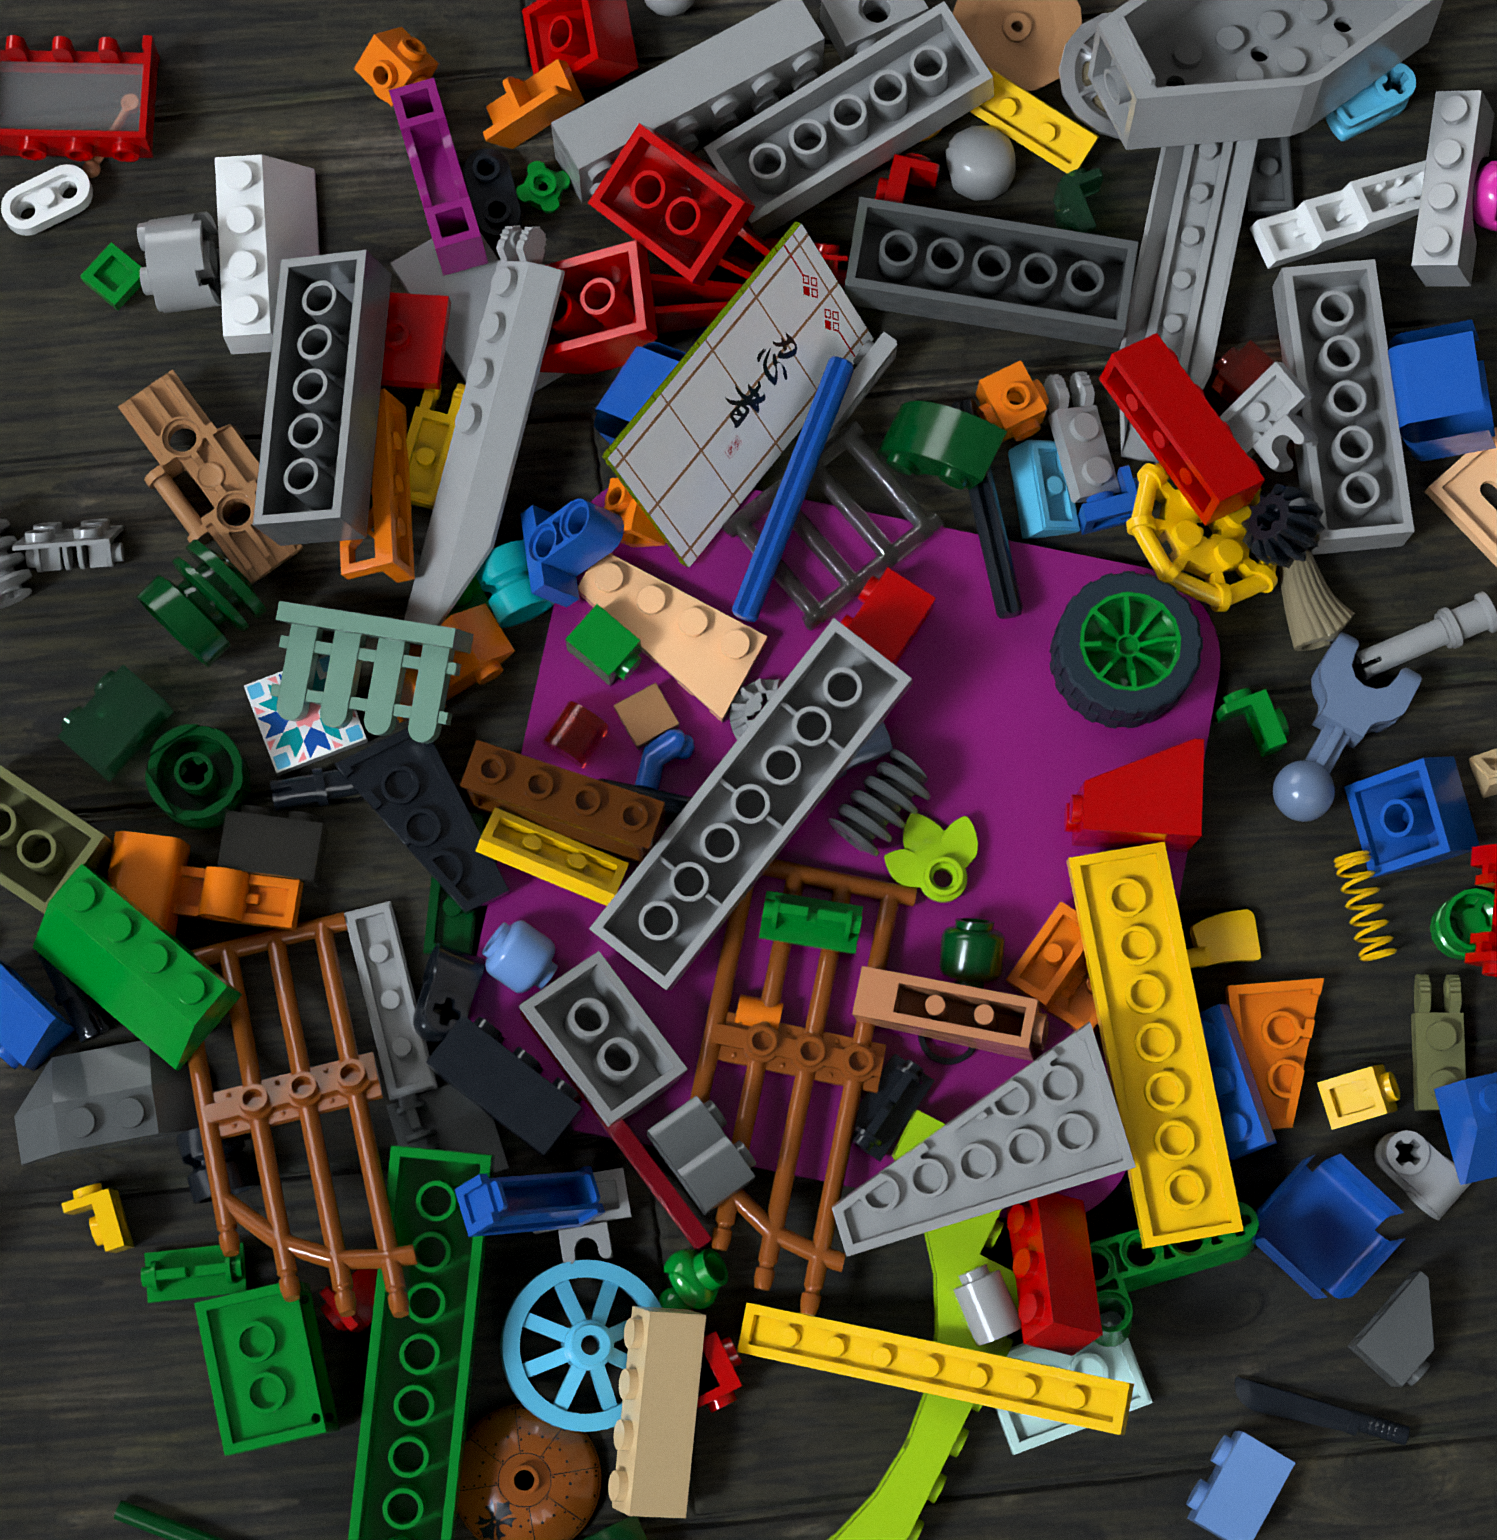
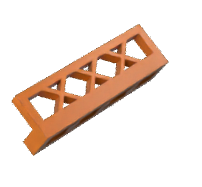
M385 388L380 391L371 488L373 506L369 510L367 534L374 538L375 558L356 562L355 550L363 539L340 541L341 575L349 580L384 572L394 581L400 583L415 579L410 473L406 442L407 414L406 406Z

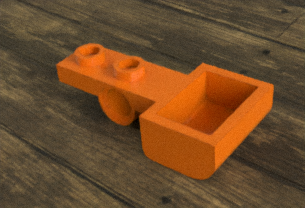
M128 831L115 832L107 880L174 937L179 916L296 931L304 885L300 880L253 875L224 867H206V869L188 867L191 845L180 838Z

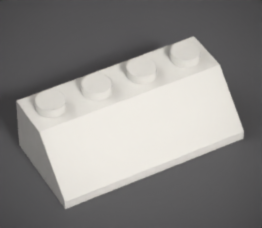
M262 154L216 157L215 173L223 337L231 354L271 352L281 260L320 255L315 170Z

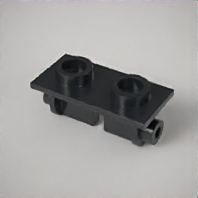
M894 1053L881 1072L877 1094L867 1092L859 1105L852 1143L881 1162L935 1080L923 1073L924 1069L909 1059L906 1061Z

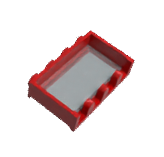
M17 35L7 36L5 50H0V155L20 156L34 161L43 160L46 156H62L74 161H89L95 156L113 157L122 162H135L139 158H153L157 72L160 60L153 36L143 35V52H121L118 41L111 37L99 39L98 52L75 51L71 39L64 36H56L52 39V51L29 50L23 37Z

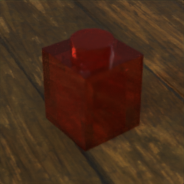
M1251 340L1240 351L1232 347L1215 365L1219 372L1212 387L1232 405L1274 361Z

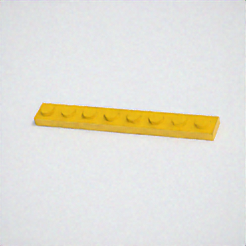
M746 1303L737 1352L1118 1435H1125L1134 1388V1383L754 1303Z

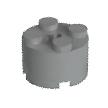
M208 212L151 219L148 222L139 223L137 226L138 242L141 250L145 251L146 267L140 268L141 287L146 296L154 295L155 304L159 312L167 314L222 306V302L219 299L221 298L219 248H215L210 235L218 234V230L212 216Z

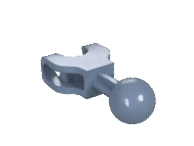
M1344 631L1333 641L1311 678L1312 693L1318 704V713L1312 725L1320 729L1321 732L1305 760L1295 761L1286 765L1280 770L1274 780L1273 798L1276 806L1285 816L1295 821H1312L1323 816L1329 810L1335 797L1334 781L1330 773L1345 746L1348 745L1354 748L1363 739L1365 734L1380 732L1393 726L1407 710L1422 680L1420 674L1405 667L1401 669L1398 676L1392 679L1387 687L1374 689L1364 686L1355 677L1352 667L1359 642L1355 637Z

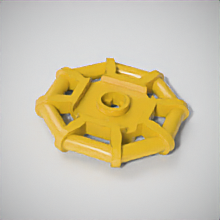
M1147 463L1142 466L1137 473L1139 481L1132 516L1127 520L1126 527L1128 534L1136 538L1159 580L1170 583L1177 588L1176 591L1209 604L1214 612H1226L1230 605L1260 592L1269 593L1278 583V578L1275 574L1277 565L1266 564L1261 560H1258L1257 563L1249 557L1250 549L1242 541L1247 531L1241 523L1251 515L1248 505L1208 524L1213 533L1208 539L1203 536V528L1197 525V523H1202L1201 519L1180 490H1175L1167 481L1170 477L1161 464ZM1261 488L1249 505H1257L1260 501ZM1155 500L1162 504L1159 519L1152 516ZM1166 540L1173 550L1168 554L1169 557L1161 545ZM1182 570H1185V571H1187V572H1189V573H1192V574H1194V575H1196V576H1198V577H1201V578L1205 579V582L1202 581V580H1199V579H1197V578H1195V577H1193V576H1190V575H1188V574H1186V573H1183V572H1181V571H1182ZM1235 570L1243 580L1229 585L1225 582L1223 573Z

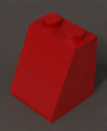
M1194 738L1085 780L1077 794H1071L1070 803H1066L1064 831L1072 832V846L1123 849L1165 841L1166 851L1188 852L1202 836L1204 739Z

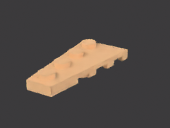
M608 554L588 568L578 586L579 595L592 607L598 604L640 639L642 651L651 660L663 667L677 680L680 686L689 694L694 695L709 709V712L723 722L731 708L732 702L741 690L763 650L768 636L612 554Z

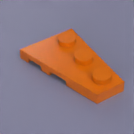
M1324 978L1230 985L1225 987L1226 1004L1229 1005L1272 1130L1293 1128L1305 1072L1304 1064L1309 1041L1313 1034L1314 1017Z

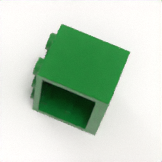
M300 1281V1298L294 1302H286L280 1292L279 1283L194 1303L224 1456L248 1453L340 1431L310 1283ZM303 1295L309 1297L307 1304L302 1303L301 1297ZM327 1413L333 1414V1421H326Z

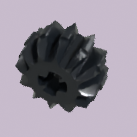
M1276 484L1271 492L1260 491V501L1257 505H1248L1252 513L1248 519L1241 523L1247 531L1242 541L1252 550L1251 552L1256 555V558L1262 562L1290 568L1294 560L1306 561V550L1309 547H1319L1315 541V536L1325 529L1319 520L1324 510L1303 489Z

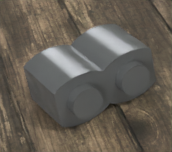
M696 1095L648 1129L647 1136L704 1215H707L754 1180L755 1175L751 1168L757 1164L749 1150L740 1140L732 1144L721 1128L727 1125V1122L716 1105L711 1100L703 1104Z

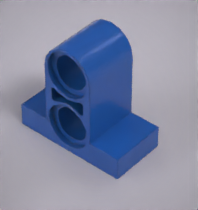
M578 498L554 514L534 505L522 512L520 516L531 594L566 608L580 599L576 577L618 547L624 533L622 517L610 510Z

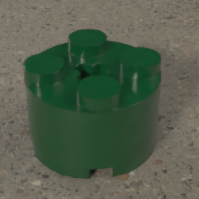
M185 724L169 730L155 742L150 752L145 781L153 800L175 822L192 830L214 828L231 820L249 799L251 794V777L247 761L234 742L224 732L208 726ZM200 768L204 773L205 780L197 785L193 782L194 776L192 773Z

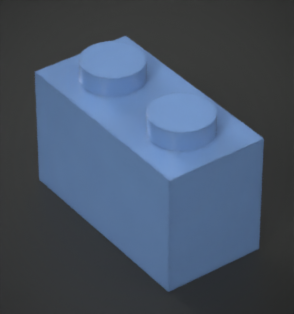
M1234 1431L1231 1438L1224 1435L1216 1446L1210 1460L1216 1466L1208 1481L1200 1479L1193 1488L1186 1503L1187 1506L1192 1508L1187 1519L1222 1540H1254L1295 1462L1245 1432Z

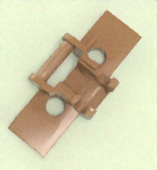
M173 369L118 406L160 464L146 475L144 481L150 489H157L189 533L187 538L189 543L193 539H197L204 545L214 539L229 561L251 584H254L304 549L301 544L280 546L253 526L259 462L245 445V438L237 427L231 424L218 429L215 427ZM180 429H190L196 433L195 445L185 452L176 451L170 445L172 435ZM183 471H186L195 480L214 508L202 518H200L172 479ZM246 505L250 507L251 514L246 523L240 526L228 524L229 517L235 511L242 509Z

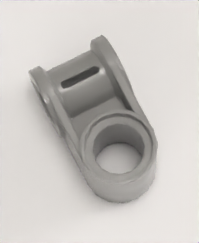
M1405 1130L1388 1133L1381 1137L1375 1146L1374 1157L1379 1168L1399 1185L1422 1211L1436 1220H1440L1471 1184L1460 1185L1454 1163L1439 1153L1417 1132ZM1395 1145H1407L1408 1148L1405 1150L1404 1155L1409 1160L1408 1162L1396 1161L1399 1151L1395 1148Z

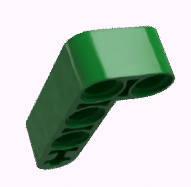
M1238 1202L1244 1230L1242 1236L1236 1237L1235 1233L1197 1239L1196 1241L1201 1247L1194 1252L1182 1251L1176 1244L1143 1249L1139 1229L1090 1243L1093 1265L1102 1267L1107 1273L1104 1278L1095 1280L1099 1311L1112 1310L1117 1312L1123 1319L1116 1326L1108 1327L1101 1324L1103 1335L1097 1338L1095 1342L1105 1347H1116L1124 1343L1128 1338L1133 1317L1132 1303L1128 1292L1247 1256L1254 1248L1259 1226L1258 1216L1253 1208L1246 1203ZM1213 1239H1217L1216 1245H1212L1211 1241ZM1135 1251H1144L1150 1254L1154 1261L1147 1266H1138L1133 1264L1128 1256Z

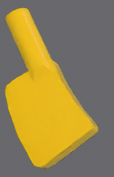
M1248 909L1224 912L1206 918L1190 928V937L1193 948L1187 949L1190 968L1198 966L1202 968L1228 962H1254L1261 958L1255 917Z

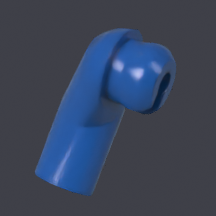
M670 729L649 742L642 753L635 785L658 790L664 765L675 758L682 760L691 757L695 749L693 738L684 734L682 730Z

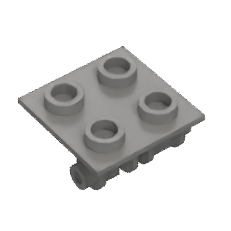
M106 518L81 521V527L73 529H63L62 522L39 523L33 525V530L26 531L25 536L12 545V551L26 550L27 567L36 568L37 572L63 569L62 547L65 569L72 570V546H76L80 569H86L87 545L90 568L115 567L116 562L124 561L123 543H114V539L124 530V526H110V520Z

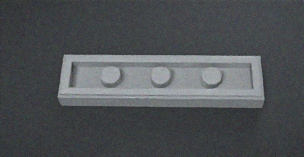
M388 901L345 912L344 917L389 1100L393 1102L409 1094L417 1093L419 1095L437 1089L435 1073L426 1063L430 1057L427 1041L420 1038L413 1025V1014L417 1006V1000L392 902Z

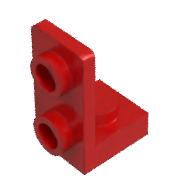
M358 1269L351 1275L353 1282L351 1290L354 1291L356 1298V1313L352 1316H340L334 1299L336 1292L333 1291L332 1287L326 1286L319 1292L326 1301L320 1309L338 1331L342 1329L345 1332L349 1329L351 1332L362 1333L372 1325L378 1269Z

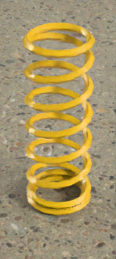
M1368 850L1348 853L1335 858L1333 861L1335 863L1334 867L1338 868L1336 875L1342 878H1355L1345 883L1340 891L1345 894H1360L1350 899L1345 907L1349 910H1365L1352 917L1349 923L1358 927L1370 926L1358 932L1354 940L1360 943L1376 942L1360 951L1358 956L1361 961L1383 958L1395 954L1397 951L1395 948H1389L1364 954L1376 947L1391 942L1394 937L1359 938L1389 923L1386 919L1355 922L1359 918L1378 911L1385 906L1382 903L1359 906L1351 905L1360 899L1379 892L1380 888L1346 889L1357 882L1374 876L1376 872L1341 873L1352 866L1369 861L1371 856Z

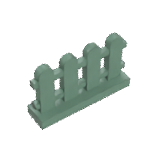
M279 601L276 620L291 624L289 636L281 635L279 647L285 648L287 651L281 684H272L270 695L278 697L277 712L283 719L294 722L304 719L308 714L311 702L321 704L320 717L322 722L328 727L336 729L345 728L352 720L353 711L359 710L365 711L364 725L368 732L378 736H387L394 731L397 717L408 718L409 735L413 740L425 744L432 743L439 737L442 724L451 725L452 713L444 712L450 676L460 675L461 664L453 663L455 651L471 653L474 634L456 628ZM323 630L335 632L333 643L321 642ZM367 637L378 639L377 650L365 649ZM411 644L423 646L421 657L409 656ZM319 654L330 656L324 692L313 690ZM362 661L374 663L368 699L356 697ZM406 668L418 670L412 706L400 705Z

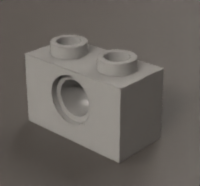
M821 0L820 20L842 62H845L927 12L929 8L924 0ZM872 12H878L884 15L886 20L875 23L869 21L865 16Z

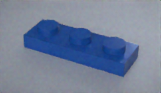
M1218 1004L1200 1012L1229 1160H1236L1277 1142L1229 1005Z

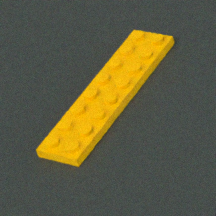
M1165 841L1070 857L1066 862L1110 1085L1136 1165L1135 1168L1127 1171L1142 1248L1147 1249L1244 1231Z

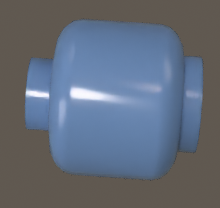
M522 920L511 925L505 922L502 923L491 936L482 952L487 957L485 963L487 972L518 994L530 990L534 985L542 989L552 978L558 965L552 962L555 954L553 941Z

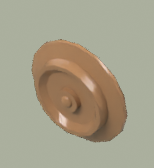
M957 0L953 11L954 17L985 65L1028 92L1037 91L1060 78L1058 69L1065 44L1082 25L1081 7L1077 0Z

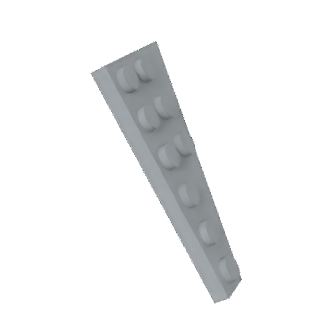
M1091 1022L1084 1024L832 1206V1211L846 1256L1135 1168L1136 1165Z

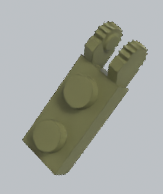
M1416 974L1415 1013L1411 1014L1415 1111H1440L1434 1089L1466 1079L1464 1013H1460L1462 994L1459 975L1445 976L1443 984L1445 1013L1430 1012L1432 985L1429 975Z

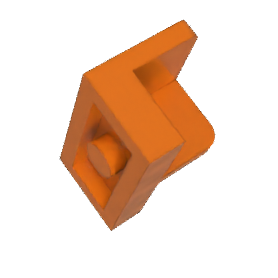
M557 59L525 81L511 76L504 79L503 86L506 93L486 106L493 125L483 131L486 142L514 149L551 125V122L585 103L568 63Z

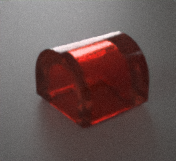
M568 701L542 740V743L583 769L608 732L609 726L587 708L573 701Z

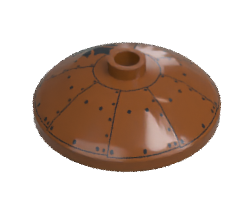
M522 1403L505 1406L489 1413L479 1420L466 1434L458 1513L461 1519L479 1540H572L590 1520L600 1496L601 1466L592 1440L586 1432L561 1429L540 1420L527 1410ZM521 1470L531 1472L534 1477V1484L528 1490H522L516 1485L515 1477Z

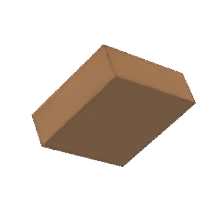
M656 683L614 705L618 717L637 750L666 731L679 727V722Z

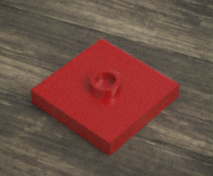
M390 292L381 386L440 390L451 309L449 296Z

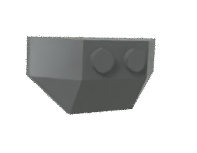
M142 1041L52 1057L14 1116L21 1165L23 1166L172 1138L199 1127L189 1066L184 1064L179 1071L175 1070Z

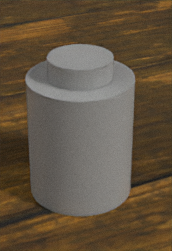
M984 1264L958 1276L962 1285L954 1288L953 1291L977 1346L987 1344L1021 1329L1018 1312L1000 1270L989 1272L987 1265Z

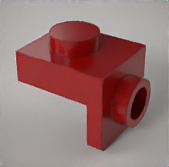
M908 153L904 156L894 154L889 179L879 178L875 199L903 204L908 184L935 189L940 165L932 163L928 157L916 153Z
M716 1331L704 1337L703 1352L720 1386L699 1396L697 1409L707 1404L711 1413L738 1400L733 1390L742 1386L734 1370V1367L742 1364V1361L730 1337L720 1341Z

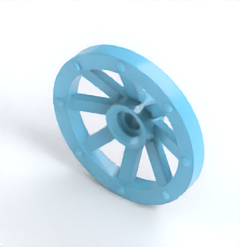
M575 1260L573 1264H571V1261L565 1262L535 1276L521 1289L511 1303L501 1332L500 1353L502 1367L508 1384L517 1399L540 1420L565 1430L591 1432L612 1428L621 1419L623 1401L617 1404L605 1368V1364L608 1362L621 1369H626L627 1354L614 1348V1343L624 1338V1328L627 1320L610 1328L605 1326L617 1289L620 1288L629 1295L637 1306L662 1308L647 1285L626 1269L599 1260ZM594 1278L603 1280L590 1320H587L569 1282L570 1279ZM553 1286L571 1323V1326L568 1328L529 1313V1310L539 1297ZM522 1327L561 1342V1348L522 1363L520 1355ZM587 1335L593 1337L597 1345L596 1350L591 1355L584 1353L581 1348L582 1340ZM568 1363L571 1366L553 1404H551L534 1389L528 1378ZM590 1371L602 1411L588 1414L568 1412L567 1410L585 1372Z

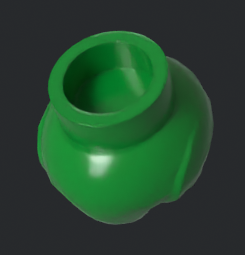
M687 1248L676 1251L667 1259L664 1265V1273L669 1274L673 1287L665 1289L661 1293L658 1302L662 1308L688 1309L693 1311L692 1308L701 1310L711 1306L717 1297L719 1287L725 1285L728 1281V1271L723 1259L716 1251L710 1248L702 1252Z

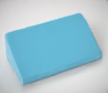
M1026 440L1011 448L1008 456L1023 539H1036L1079 532L1080 526L1076 503L1071 502L1055 441Z

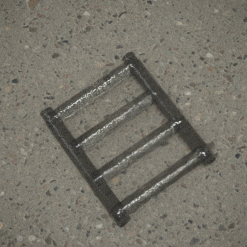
M853 421L826 441L812 480L877 556L855 573L800 509L793 530L841 584L818 602L781 558L774 579L804 613L801 619L805 627L810 631L824 623L858 596L873 575L879 579L887 567L890 569L944 525L943 520L934 512L930 515L927 514L862 439L861 436L864 435V431L857 421ZM845 450L850 452L913 525L911 529L895 542L891 543L826 468V465ZM783 476L722 525L726 534L731 538L738 536L752 554L761 535L753 526V523L770 511Z

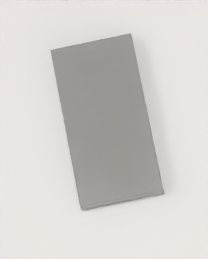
M482 234L481 237L488 263L443 276L432 239L390 263L392 270L407 293L449 296L451 309L445 352L465 383L467 382L468 369L472 363L477 344L480 323L483 320L488 302L491 281L498 263V258ZM539 372L534 392L566 373Z

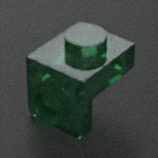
M1079 168L1067 173L1061 178V182H1058L1053 198L1057 208L1054 210V218L1058 229L1094 234L1096 223L1084 197L1095 194L1100 190L1104 178L1101 168L1088 172L1085 168Z

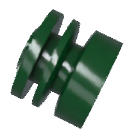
M193 539L185 548L199 565L194 569L181 557L176 556L172 563L184 580L177 586L167 578L157 575L136 598L183 647L206 667H210L231 646L219 626L224 621H227L235 628L245 632L250 626L236 609L241 605L255 618H259L267 609L257 597L249 580L227 558L207 548L197 539Z

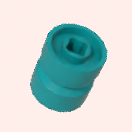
M524 540L509 542L494 548L476 573V578L482 591L493 594L488 603L501 628L513 627L534 619L554 605V602L531 594Z

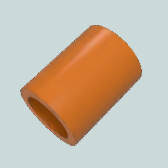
M741 994L735 1023L741 1021L744 1025L753 1026L767 1021L778 1031L784 1003L780 1002L776 1006L769 1008L765 1006L761 998Z

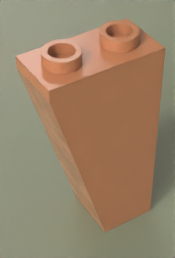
M862 966L852 1015L858 1022H865L875 1026L1029 1061L1034 1060L1036 1049L1044 1051L1049 1030L1047 1014H1042L1038 999Z

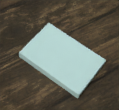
M1110 1310L1100 1314L1101 1324L1105 1326H1116L1122 1322L1120 1315L1115 1311ZM1128 1338L1124 1343L1116 1347L1101 1346L1093 1341L1073 1356L1023 1343L1011 1347L1007 1357L1134 1383L1129 1412L1153 1403ZM995 1408L1012 1455L1085 1429V1427Z

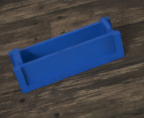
M583 1166L575 1172L488 1178L487 1173L479 1174L455 1189L468 1237L581 1227L605 1213L603 1203H599L600 1194L591 1166Z

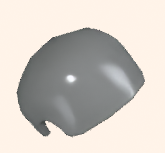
M991 125L971 126L956 133L946 149V167L951 177L953 189L958 194L974 201L992 200L1006 192L1016 172L1015 151L1009 137Z

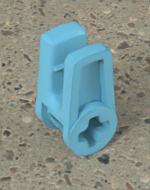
M1399 63L1328 114L1326 122L1338 140L1341 142L1346 141L1402 113L1416 87L1414 72L1407 65Z

